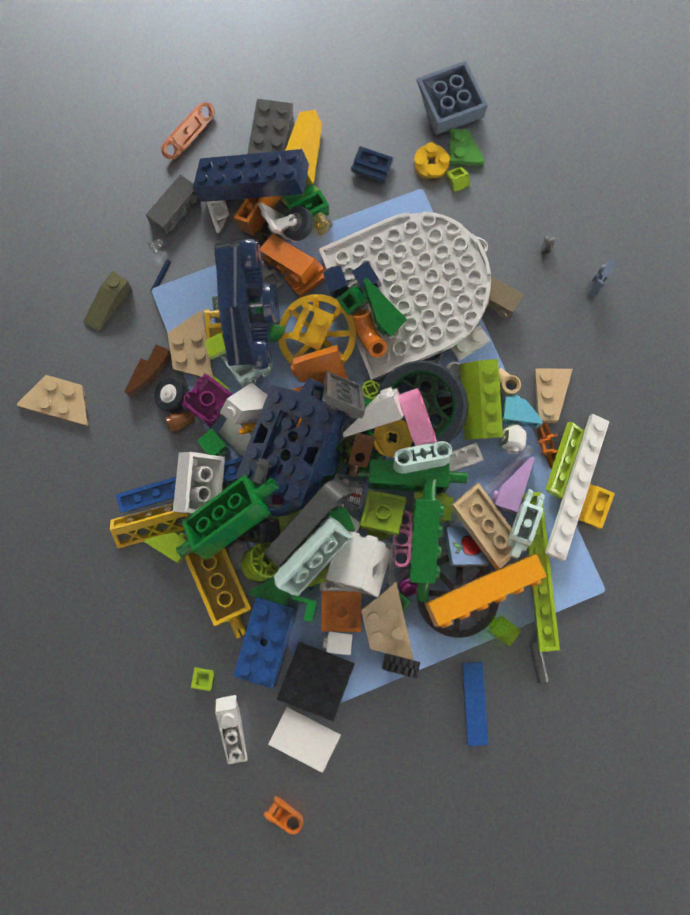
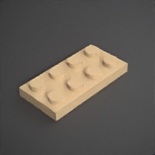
M477 483L451 504L450 508L495 570H499L512 558L509 557L512 546L508 545V538L512 528L481 485Z

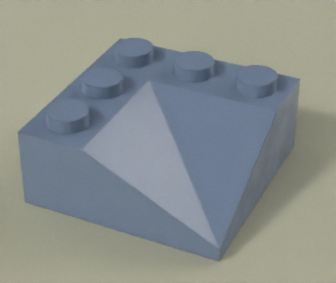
M466 60L417 78L416 81L425 110L436 135L485 116L488 105Z

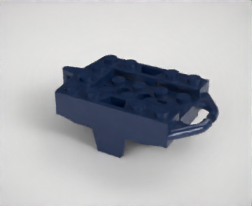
M311 378L306 381L301 391L271 385L235 477L239 479L245 475L253 480L258 465L256 461H259V458H263L266 450H269L266 460L271 461L270 465L272 467L268 470L265 482L272 478L279 487V489L272 493L285 500L283 507L278 509L269 508L270 515L280 517L302 510L317 494L323 477L334 475L341 458V453L335 446L341 434L346 414L338 409L333 410L322 401L324 385ZM281 411H284L279 425L276 426ZM302 418L299 427H297L299 419ZM281 465H283L282 471H281V473L279 474V470H280V468H281Z

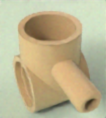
M502 368L499 369L500 394L503 397L516 395L521 388L520 379L515 375H510ZM506 383L512 384L514 390L507 389Z

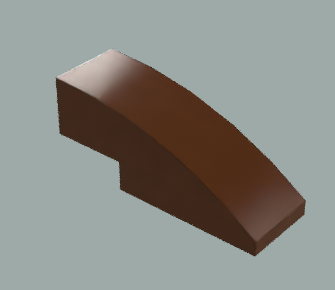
M156 344L148 361L140 359L124 391L128 397H135L161 375L171 360L169 349Z

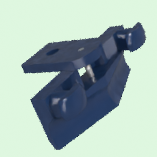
M245 239L239 242V246L215 248L218 309L228 366L252 365L256 370H263L269 367L268 363L272 362L268 324L280 322L277 284H264L260 244H256L255 240ZM262 295V302L250 303L251 296ZM263 307L264 313L251 314V308Z

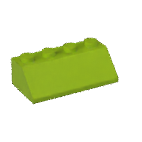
M498 359L478 360L460 364L461 382L466 390L469 403L468 416L464 424V440L502 438L503 427Z

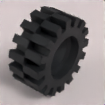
M385 653L381 669L417 678L421 662Z

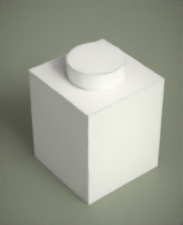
M329 632L328 636H324L323 648H327V653L351 655L353 635Z

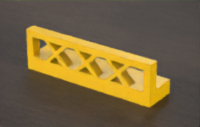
M173 502L111 519L110 532L117 549L144 542L147 538L185 530L183 524H177L175 521L177 518L184 516L187 518L190 514L173 512ZM159 523L168 524L166 529L160 530L156 528ZM141 528L149 530L146 535L138 534L137 531ZM125 533L130 535L128 540L120 541L118 535Z

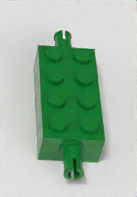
M375 456L374 459H370L367 467H359L357 476L368 480L367 489L414 492L424 490V479L437 480L436 493H445L449 488V483L467 484L468 474L467 472L450 471V463L440 467L401 474L394 470V460H386V457ZM404 459L398 460L402 464L407 463Z
M245 475L239 478L182 521L188 540L176 547L177 554L181 558H185L193 551L205 560L214 556L270 515L265 498L279 489L277 483L270 478L259 487Z
M424 479L423 497L421 499L414 498L409 566L410 582H417L416 601L429 602V586L431 583L435 584V580L439 579L440 566L437 564V558H441V546L438 544V538H442L443 526L439 524V520L444 515V505L435 498L437 480Z

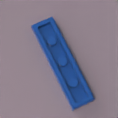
M483 662L462 663L467 745H488Z

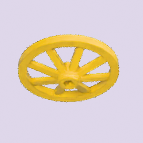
M322 294L307 295L294 301L285 310L279 322V325L285 326V333L278 340L283 356L291 365H293V358L304 355L311 348L308 345H304L293 356L286 343V339H292L288 337L289 333H286L287 323L292 315L298 320L300 314L296 310L303 305V302H313V306L319 309V301L332 304L337 308L332 313V315L336 316L334 321L342 312L347 320L349 330L329 331L323 344L328 348L334 346L328 340V337L349 336L348 346L344 354L340 352L343 364L351 357L357 341V331L352 314L347 315L337 299ZM306 320L304 326L308 329L310 323ZM306 332L300 333L299 335L304 337Z

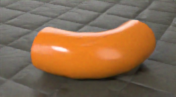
M361 309L352 314L354 325L364 348L375 358L383 356L387 350V345L376 330L371 311L369 309Z

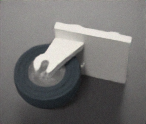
M261 202L258 204L262 211L261 215L267 220L268 228L272 233H278L284 239H289L295 243L305 239L310 234L313 227V216L306 208L295 206L283 215Z

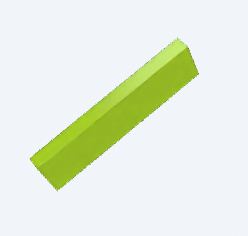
M567 422L545 491L557 499L563 498L584 430L573 422Z

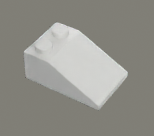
M392 387L381 390L380 394L365 407V414L362 419L354 418L343 432V436L347 437L402 419L404 413L398 397V388L392 390Z

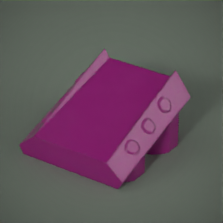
M204 373L197 380L192 391L185 394L184 402L181 405L207 427L212 428L220 417V411L227 398L233 394Z

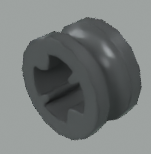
M546 235L541 251L547 250L548 253H551L555 237L549 238Z

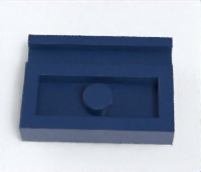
M359 146L351 172L385 183L393 157Z

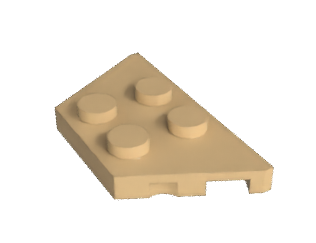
M198 311L167 333L173 370L180 373H188L194 377H202L206 373L213 378L212 364L205 345L207 338L203 312Z
M45 375L17 403V406L23 409L87 427L89 425L86 415L87 407L84 400V387L80 384Z
M396 582L386 591L379 594L372 602L365 605L361 611L370 649L413 659Z

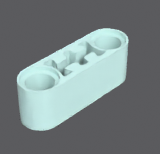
M441 441L400 449L395 453L393 468L396 472L404 474L444 466L449 462L452 447L449 443ZM437 452H444L446 456H440ZM404 459L407 463L402 464L398 460Z

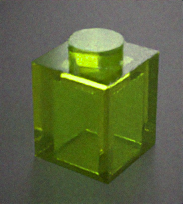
M498 616L497 618L494 617L489 623L488 627L490 628L487 632L506 647H510L522 630L505 617Z

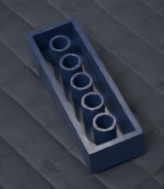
M302 149L200 158L193 189L201 202L304 194L309 163Z

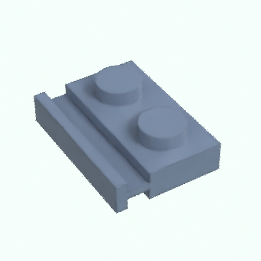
M610 259L606 265H601L591 280L594 284L587 294L594 299L605 284L616 262Z

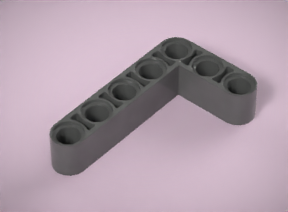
M340 478L326 483L268 547L264 554L279 568L335 507L346 502L354 491Z

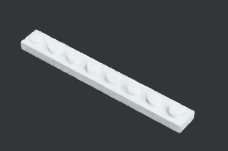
M595 414L590 415L545 551V554L560 561L566 560L609 425V421Z

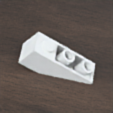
M233 695L216 699L215 713L227 764L248 761L237 697Z

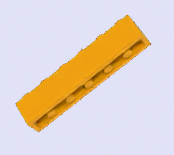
M537 554L529 555L424 604L434 626L445 628L453 624L452 620L458 617L460 620L471 615L470 612L475 609L482 611L489 607L488 603L493 601L499 603L507 599L506 595L510 593L516 595L523 592V587L529 584L533 587L542 583L541 579L547 576Z

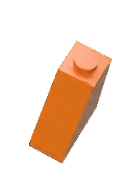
M337 345L293 358L291 370L293 376H297L299 382L306 383L311 378L324 385V376L327 371L349 380Z

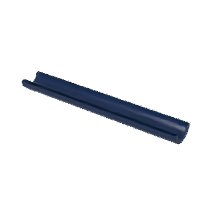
M166 259L150 291L160 285L171 264L170 260Z

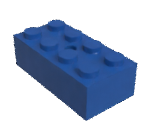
M256 597L233 677L268 688L276 686L298 608ZM263 638L268 641L266 646L263 644Z

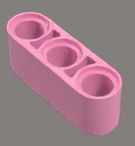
M416 388L399 394L400 405L415 446L436 443V436L419 389Z
M404 510V516L407 517L408 522L401 524L399 534L406 536L407 542L400 544L397 541V536L392 535L391 562L396 568H404L411 559L412 515L408 510ZM397 554H403L406 557L404 564H399L396 561Z

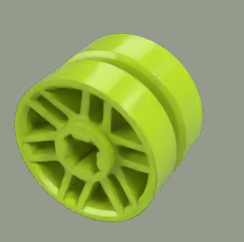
M272 542L256 544L243 554L241 569L249 580L257 583L265 582L274 577L278 572L279 568L264 554Z

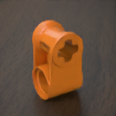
M275 796L269 810L264 812V817L289 834L298 833L304 823L303 816L284 800ZM296 818L299 821V826L292 828L288 820Z

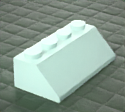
M329 516L320 523V527L313 534L307 537L306 542L293 552L292 557L280 566L278 572L274 575L276 586L281 590L298 596L353 536L339 521Z

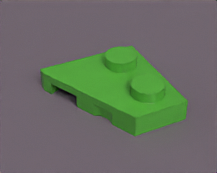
M450 129V165L484 166L485 159L469 130Z

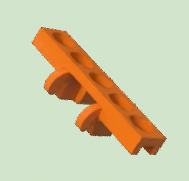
M542 423L537 428L540 436L537 443H540L543 451L541 455L545 454L552 470L558 452L554 448L552 438L557 437L558 434H551L548 423ZM547 443L551 446L550 450L546 447Z

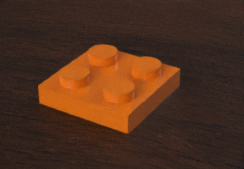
M322 591L321 632H361L362 593L355 591Z

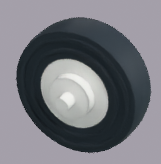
M170 377L162 380L158 384L154 395L157 406L167 412H175L181 409L184 396L188 392L186 385L176 378Z

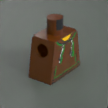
M359 432L345 438L342 461L348 464L346 475L357 477L359 467L368 466L375 441L374 436Z

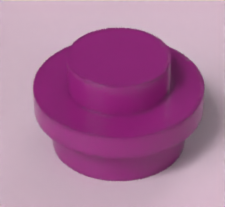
M409 578L404 579L399 584L398 589L406 597L413 596L417 593V582H410Z

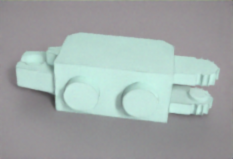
M530 489L527 491L524 502L520 504L508 538V545L512 546L509 557L518 559L521 551H526L527 547L531 545L543 513V508L541 507L545 495L540 494L536 505H532L530 501L533 497V490Z

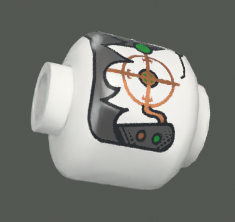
M508 425L503 429L500 445L508 454H518V452L526 447L527 433L519 425Z

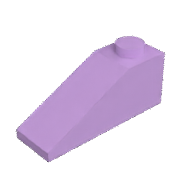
M531 456L497 491L494 490L491 500L498 510L513 515L518 513L535 457Z

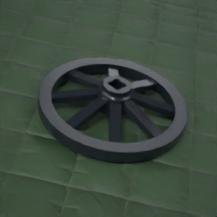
M448 555L437 559L438 566L449 562ZM456 567V586L440 570L439 579L450 590H429V596L439 597L463 586V567ZM476 567L480 572L468 583L488 575L492 571L488 567ZM417 601L419 612L425 622L438 633L454 638L473 636L484 630L494 619L499 607V603L491 602L490 609L484 619L481 618L476 610L471 611L470 614L478 625L459 631V617L454 619L453 630L434 626L424 604L425 602Z

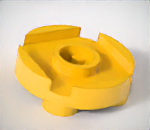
M429 142L420 147L415 153V172L426 180L430 178L439 179L448 170L450 156L444 148ZM433 159L436 164L434 165L431 163L429 165L428 160Z
M401 419L375 427L374 447L384 456L394 457L398 450L410 448L413 443L409 427ZM390 432L397 434L396 443L388 441Z

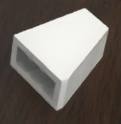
M250 383L227 398L220 413L234 425L256 423L267 394L253 383Z

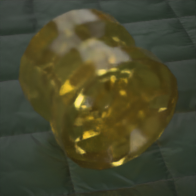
M323 212L313 217L312 228L316 229V233L319 236H323L332 228L333 223L326 219V215Z

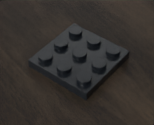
M298 642L277 700L334 722L355 663Z

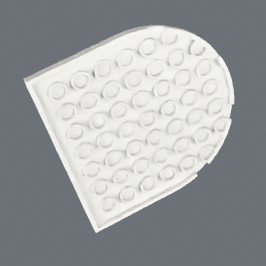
M432 212L398 214L319 248L327 269L332 266L341 265L349 288L360 287L351 271L368 262L381 282L382 286L378 290L407 318V321L390 337L387 335L383 336L377 330L379 336L387 345L385 354L378 358L371 356L367 352L357 334V346L373 381L387 376L396 367L407 362L422 361L455 346L470 334L486 310L491 292V272L486 253L473 233L471 234L461 223L445 215ZM369 303L362 308L371 311Z

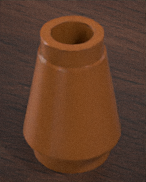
M189 411L169 414L165 420L170 432H177L195 421V418Z

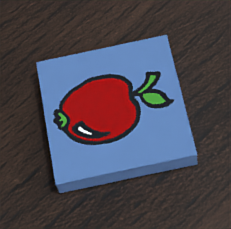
M446 527L444 529L450 567H487L489 565L487 557L465 527Z

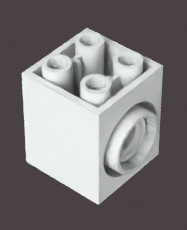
M349 531L353 537L332 559L326 579L344 589L378 597L392 551L386 547L385 543L378 541V538L366 535V538L360 537V534Z

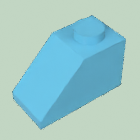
M518 395L505 397L502 403V423L539 428L542 425L543 420L526 399H522Z

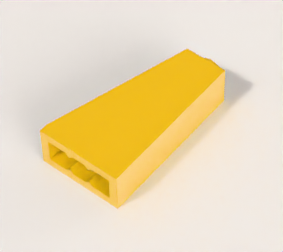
M316 110L299 112L286 150H303L309 163L305 185L313 184L322 129V122Z

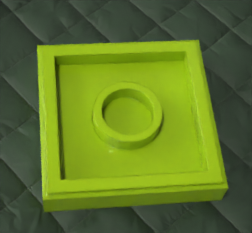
M368 489L360 528L399 536L407 497Z

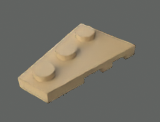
M535 368L537 414L543 420L542 423L558 422L573 369Z

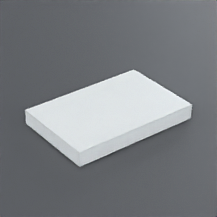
M286 707L268 745L323 773L341 734Z

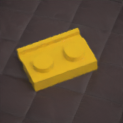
M590 483L578 520L597 529H602L615 493Z

